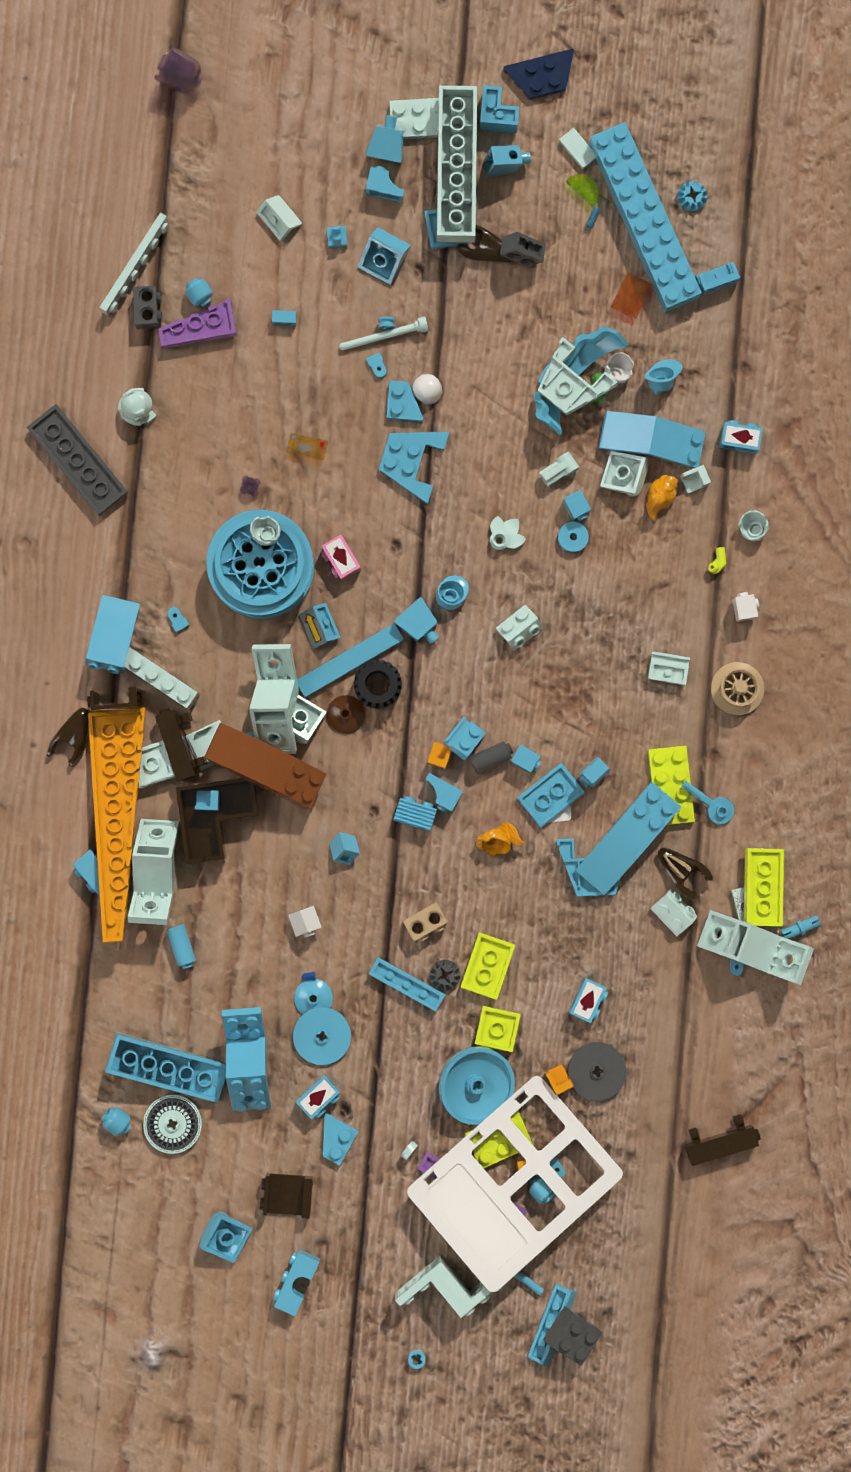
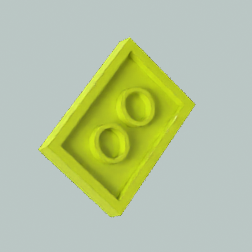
M479 932L460 987L497 1000L515 944Z
M517 1110L511 1116V1121L533 1145ZM474 1129L465 1132V1135L467 1136ZM495 1130L472 1150L476 1160L483 1168L519 1153L500 1130ZM478 1132L470 1140L476 1144L483 1136Z

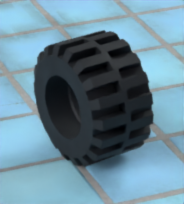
M381 659L366 662L355 674V693L358 699L370 708H386L395 703V700L400 696L402 689L401 676L397 668L390 662H385ZM381 673L388 678L389 688L383 695H373L368 691L366 683L372 674Z

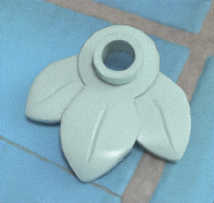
M497 516L491 522L490 529L492 535L490 537V544L494 549L503 550L506 547L515 549L524 543L526 538L517 534L519 519H510L503 522ZM502 538L503 542L497 544L496 539Z

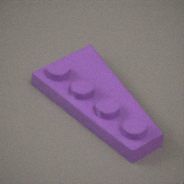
M230 298L224 300V303L217 306L212 305L203 312H196L191 314L189 318L177 320L158 329L162 349L237 336Z

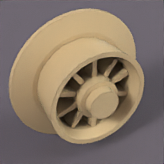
M733 662L724 665L715 673L711 682V695L715 704L722 711L731 715H744L752 712L761 703L764 696V682L759 672L751 665Z

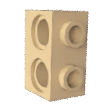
M437 902L403 920L413 941L418 940L419 943L429 938L428 933L434 930L437 933L445 929V924L448 923ZM432 913H437L440 916V921L437 924H432L429 921V916ZM417 922L423 925V931L419 934L414 933L412 930L413 924Z

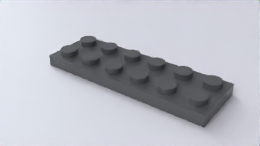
M57 404L26 427L98 516L129 493Z

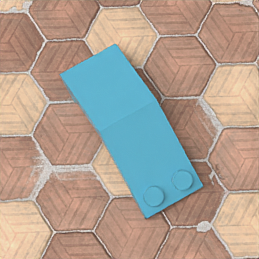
M605 411L598 448L610 452L649 455L694 469L699 467L706 431L656 416Z

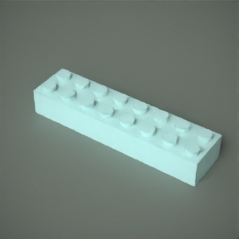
M439 85L437 242L475 243L477 86Z

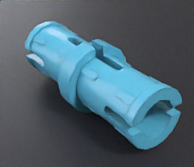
M814 915L802 922L799 920L795 925L780 931L782 935L790 932V934L783 937L791 939L800 934L802 936L805 935L807 931L820 927L821 923L819 921L812 924V922L819 919L817 915Z

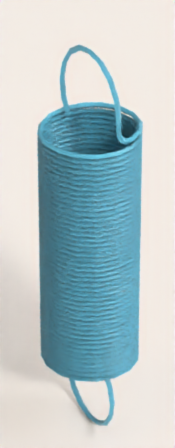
M593 208L586 223L588 228H593L601 209Z

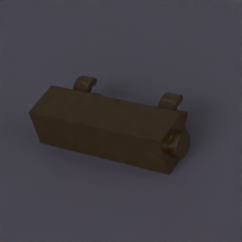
M170 708L160 710V714L156 715L155 718L177 782L198 776L196 768L208 763L204 756L193 760L181 724L193 721L191 713L178 716L176 710H170Z
M740 1114L733 1116L736 1126L735 1130L700 1140L696 1127L689 1129L692 1142L684 1144L689 1162L694 1166L758 1147V1141L761 1140L758 1129H754L752 1125L745 1126L743 1117Z

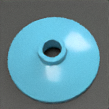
M319 979L305 980L297 987L294 1002L300 1013L304 1014L306 1011L316 1007L330 1008L333 1002V994L330 987L324 981ZM311 995H315L317 997L316 1002L310 1001Z

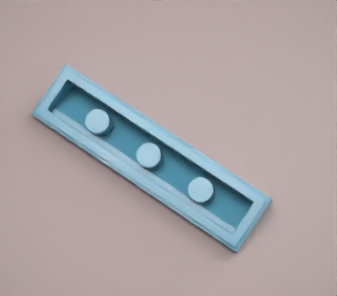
M555 1284L528 1353V1358L543 1366L550 1365L555 1349L543 1339L563 1307L565 1306L571 1310L577 1295L576 1291Z

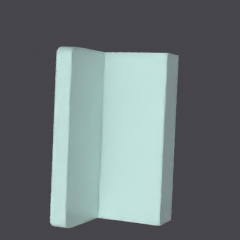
M279 195L266 199L256 212L280 241L285 239L292 229L302 224Z

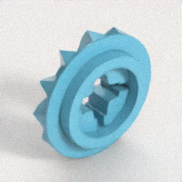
M688 181L681 185L678 190L677 199L684 209L697 211L706 204L707 191L703 184L697 181ZM690 190H692L694 194H698L695 197V202L692 199V197H687L688 195H690Z

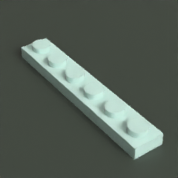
M160 212L99 307L105 315L109 316L111 312L114 313L116 311L119 299L127 294L128 285L137 278L141 265L144 266L148 261V254L151 249L154 250L157 247L160 235L167 231L169 221L166 215Z

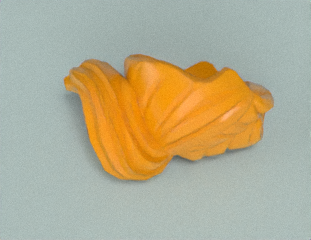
M662 475L649 487L646 507L653 521H656L659 510L668 508L676 498L678 482L673 476Z
M506 822L499 825L498 829H491L480 834L476 840V847L486 851L490 856H495L496 854L508 853L511 849V843L521 846L524 844V841L520 839L516 828Z

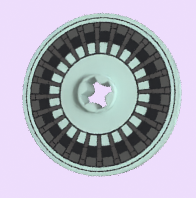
M166 1095L160 1097L149 1106L145 1113L143 1121L144 1133L149 1143L161 1152L169 1154L183 1152L189 1149L200 1135L202 1128L200 1112L196 1105L184 1096ZM169 1119L177 1121L178 1124L175 1126L176 1129H173V1127H168V1124L170 1123Z

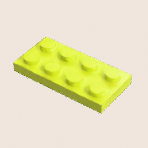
M687 746L648 749L651 782L681 806L667 825L695 822L692 794L681 787L684 781L691 784Z
M745 848L744 922L754 926H783L784 849Z

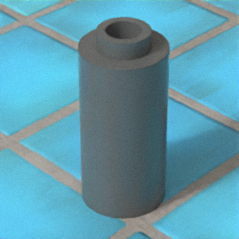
M503 741L470 756L469 759L476 774H479L512 759L511 754H513V750L509 743L505 744Z

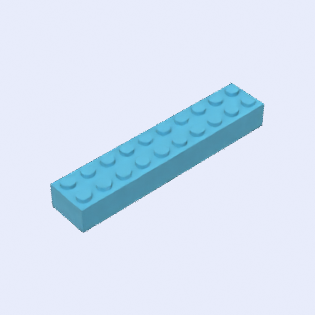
M621 123L591 136L589 146L596 156L595 160L664 314L698 300L702 292L626 123Z

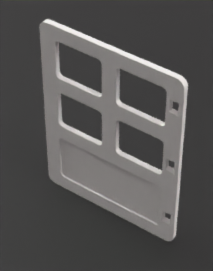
M535 1076L410 1185L407 1194L486 1289L490 1292H496L622 1178L623 1172L541 1077ZM525 1092L528 1098L519 1104L515 1099ZM534 1095H538L565 1126V1129L540 1151L535 1149L511 1121V1116ZM495 1130H500L526 1160V1164L501 1186L495 1183L472 1156V1150ZM480 1132L483 1137L474 1144L470 1139ZM573 1140H577L604 1171V1174L580 1196H576L550 1166V1161ZM434 1172L437 1178L428 1185L424 1180ZM534 1175H539L565 1205V1209L541 1231H537L510 1199Z

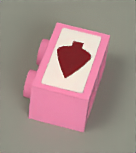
M342 535L321 546L323 551L320 553L326 562L330 561L333 566L330 570L335 578L339 577L343 581L361 570L359 563Z

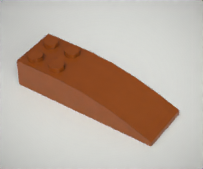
M222 723L219 724L204 756L208 761L302 809L312 808L326 777V773L294 756Z

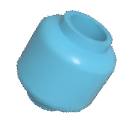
M195 278L186 285L185 295L193 306L201 305L205 307L212 301L210 298L213 295V290L205 279Z
M118 1107L109 1108L101 1119L103 1122L102 1127L114 1136H119L122 1133L125 1135L131 1127V1124H129L130 1115Z
M538 1175L529 1182L531 1185L529 1193L539 1204L545 1203L547 1205L556 1197L554 1192Z

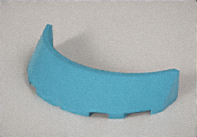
M606 326L599 327L598 331L587 335L583 333L576 337V341L572 343L576 351L564 364L577 375H580L594 361L609 352L627 347L628 342L618 331ZM551 362L543 370L538 380L540 384L547 371V368L549 369ZM538 391L534 392L533 400L536 402L535 415L537 419L561 435V411Z

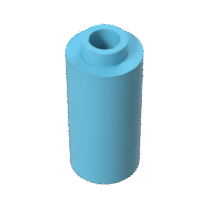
M185 924L167 929L166 932L177 966H182L183 969L194 966L193 962L196 961Z

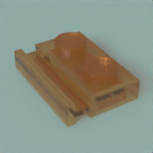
M628 272L611 308H615L619 312L636 319L652 283L633 276Z

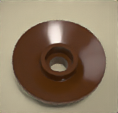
M349 695L335 698L327 709V720L330 726L340 733L356 731L363 724L365 718V710L362 703L357 698ZM344 710L349 711L348 717L342 716Z

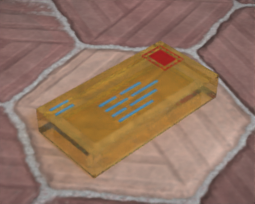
M291 433L287 453L324 460L328 441Z

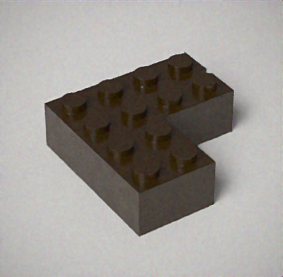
M244 778L176 787L186 864L206 862L205 858H207V861L227 859L222 821L260 816L256 786ZM197 791H220L219 811L195 810Z

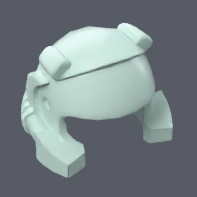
M132 388L122 395L118 404V412L126 422L141 426V424L147 422L148 424L157 417L151 411L152 399L144 391V388Z

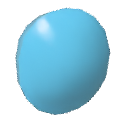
M456 575L445 578L440 583L436 592L437 603L446 610H454L463 605L469 593L468 582L461 576Z

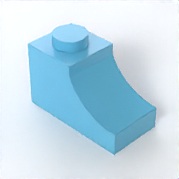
M381 166L370 168L366 195L403 203L404 189L398 188L391 182L389 171Z
M429 773L425 780L435 789L437 797L435 803L438 804L436 808L445 813L448 810L452 812L463 791Z

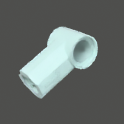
M568 451L557 458L553 464L539 472V475L549 487L562 477H567L574 473L580 467Z

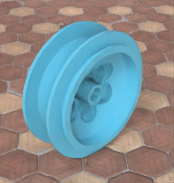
M250 510L230 518L215 533L207 553V573L214 591L230 609L250 618H273L290 611L305 597L313 580L314 558L307 537L291 519L274 511ZM269 516L278 522L281 531L278 541L272 544L270 549L265 550L262 548V545L253 540L250 533V524L256 517ZM246 544L253 546L252 551L249 553L243 552V547ZM276 556H283L284 562L282 564H275L274 559ZM258 561H260V562H264V561H265V564H264L263 567H261L260 565H258V566L256 567V563H257ZM239 562L246 563V568L243 571L236 569V565ZM274 573L278 576L277 580L272 583L267 581L268 575ZM251 577L258 578V583L254 586L248 584V580Z

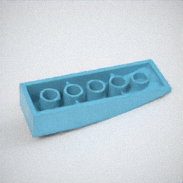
M650 782L575 871L605 895L674 817L681 806L657 785Z
M115 1032L104 1067L105 1072L216 1103L219 1101L226 1078L225 1063L120 1032Z

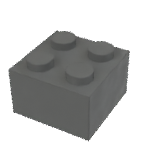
M564 1306L543 1340L552 1348L582 1366L603 1332Z

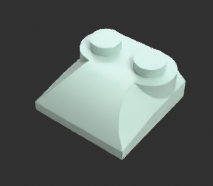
M611 451L600 487L626 493L628 496H637L642 490L648 471V459L646 457Z
M299 695L297 696L292 715L295 741L307 744L325 716L326 711Z

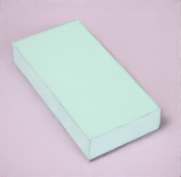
M574 128L559 139L560 144L582 170L596 159L593 150Z

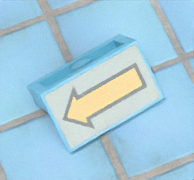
M326 603L312 606L299 614L313 649L341 638Z

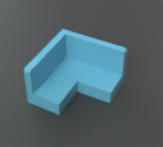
M483 85L479 130L517 133L519 107L501 105V86Z

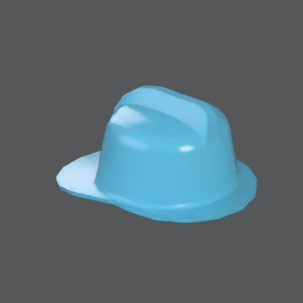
M662 360L654 364L645 373V379L648 380L649 387L654 391L655 395L660 394L662 391H668L673 387L675 378L683 369L682 364L676 360Z

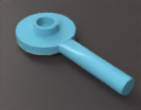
M684 781L682 783V788L708 806L707 814L711 821L717 824H725L731 820L734 814V806L730 800L724 797H717L712 800L689 782Z

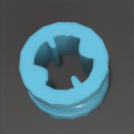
M394 317L378 318L380 323L378 329H395L393 324L395 322Z
M413 1350L408 1356L409 1365L414 1369L422 1368L425 1364V1354L420 1350ZM414 1354L415 1356L417 1354L421 1355L420 1360L422 1362L420 1364L418 1362L417 1364L413 1363L412 1356Z

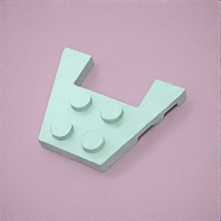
M562 337L558 349L552 357L553 360L549 369L547 368L538 388V392L567 416L617 387L618 381L607 372H604L592 386L564 364L576 351V348Z

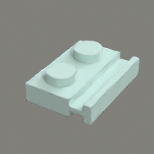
M652 651L647 679L686 685L690 657Z

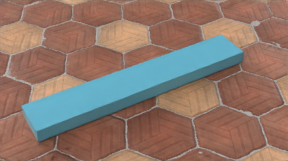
M394 623L297 679L298 687L306 698L404 641Z

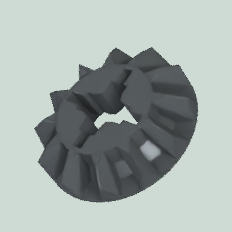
M440 960L430 970V980L437 989L443 991L451 990L460 981V969L453 961ZM441 967L446 972L453 971L448 976L450 981L449 983L444 978L439 980L437 979L442 975Z

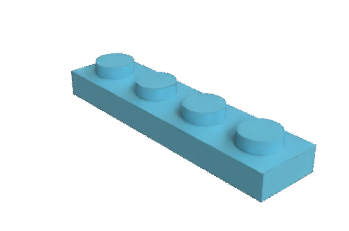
M377 957L369 972V975L434 1011H437L445 996L439 990Z

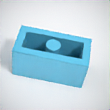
M272 310V325L296 326V311Z

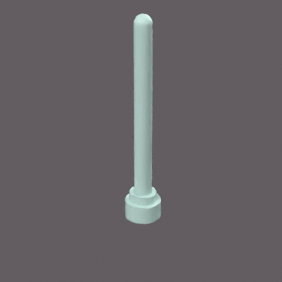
M425 316L420 317L413 324L341 343L339 348L344 351L416 330L417 332L421 331V333L427 332L429 330Z

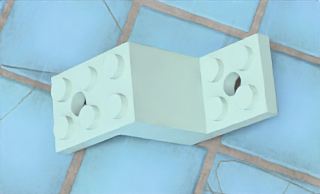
M291 644L253 645L252 654L257 684L249 710L254 736L256 739L287 754H296L297 746L292 715L299 687ZM270 660H275L279 664H272ZM274 734L277 735L279 738L275 739L270 735Z
M140 820L132 854L134 892L128 914V923L168 924L175 890L174 849L179 830V821Z
M712 910L709 912L697 945L700 948L799 985L802 983L814 948L778 936L752 924ZM722 930V934L718 938V932ZM793 956V962L789 965L788 961Z
M441 1255L395 1292V1301L398 1305H407L415 1298L413 1295L418 1291L423 1292L430 1286L429 1282L431 1281L460 1318L464 1315L466 1317L469 1316L479 1302L483 1304L490 1298L489 1294L491 1293L481 1282L469 1291Z

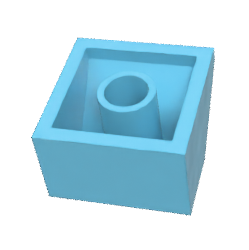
M377 227L369 236L358 268L391 285L411 245Z

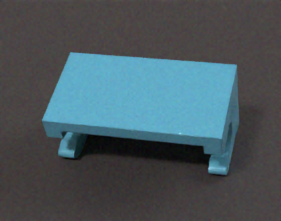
M731 262L713 270L697 274L695 278L702 295L738 283L740 275L734 262Z

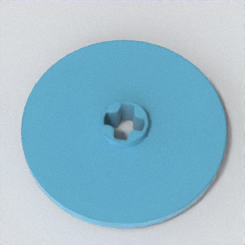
M316 1007L306 1011L298 1019L293 1031V1041L297 1052L306 1061L316 1065H328L338 1061L347 1052L351 1042V1030L345 1017L338 1011L328 1007ZM321 1031H324L325 1035L328 1036L323 1041L319 1040L320 1037L317 1036Z

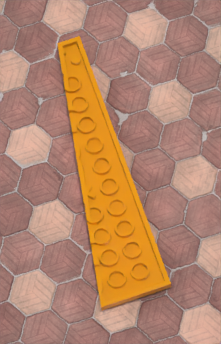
M146 708L88 713L103 943L124 941Z

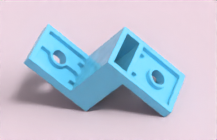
M261 1007L222 1010V1021L226 1036V1081L232 1111L243 1112L246 1110L271 1108V1098L267 1081V1039Z

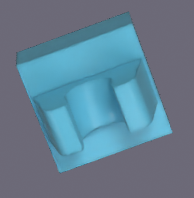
M346 226L327 227L329 248L348 247Z

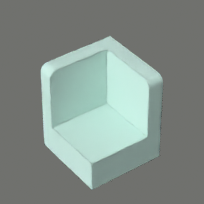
M704 465L684 472L680 476L688 494L711 483Z

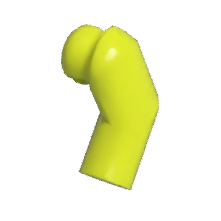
M725 547L715 548L716 559L708 565V570L713 574L719 573L726 566Z

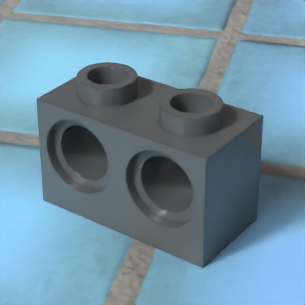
M515 232L502 237L500 255L529 267L544 262L546 244Z
M156 286L133 287L134 325L137 329L159 328V322H162V311L159 310L158 304L162 303L161 292H158ZM152 295L150 301H143L144 296ZM147 313L153 314L150 320H145L144 316Z

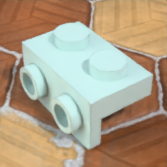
M524 605L496 627V630L506 640L511 649L515 651L517 648L522 647L531 637L537 635L543 626L537 616Z
M670 889L650 908L676 936L688 928L697 918L694 909L688 906L682 900L680 894L674 892L673 889Z

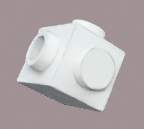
M748 592L737 594V597L732 600L736 622L756 619L758 617L757 610H759L758 599H755L754 594L749 595Z
M314 906L288 915L296 937L304 935V938L314 935V930L322 928Z

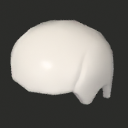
M623 352L615 353L607 360L605 372L618 381V384L625 383L633 374L634 362L629 355Z
M431 374L420 375L412 385L414 396L425 405L436 403L443 393L440 381Z

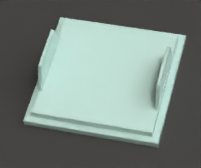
M220 720L185 736L196 759L205 756L213 736L221 723ZM207 760L208 764L200 766V769L202 771L215 764Z

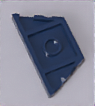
M574 49L503 66L505 74H508L514 80V84L523 90L524 95L529 100L564 92L567 87Z

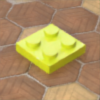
M482 1006L475 1044L513 1052L521 1014Z

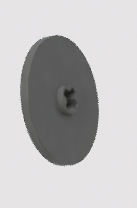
M591 1042L581 1046L573 1054L569 1062L568 1076L578 1094L589 1100L601 1101L611 1098L622 1088L626 1079V1065L622 1055L611 1045L602 1042ZM595 1066H598L599 1069H602V1072H600V1076L598 1077L596 1076V1074H592V1071L595 1070Z

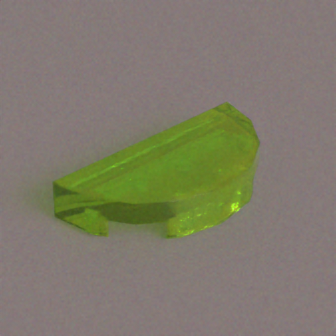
M581 174L568 178L566 183L594 207L599 194L594 180L587 175Z

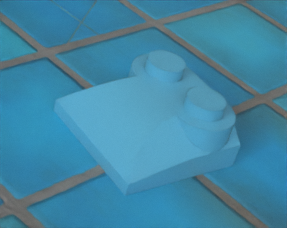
M217 1212L211 1217L201 1236L199 1247L204 1251L235 1263L253 1228L229 1217L225 1212Z

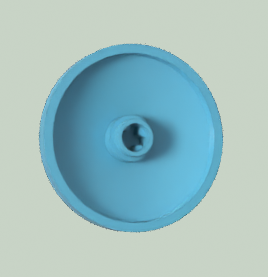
M470 1047L455 1054L446 1063L439 1079V1096L446 1111L458 1121L471 1125L482 1123L514 1094L515 1089L514 1073L508 1061L498 1052L486 1047Z

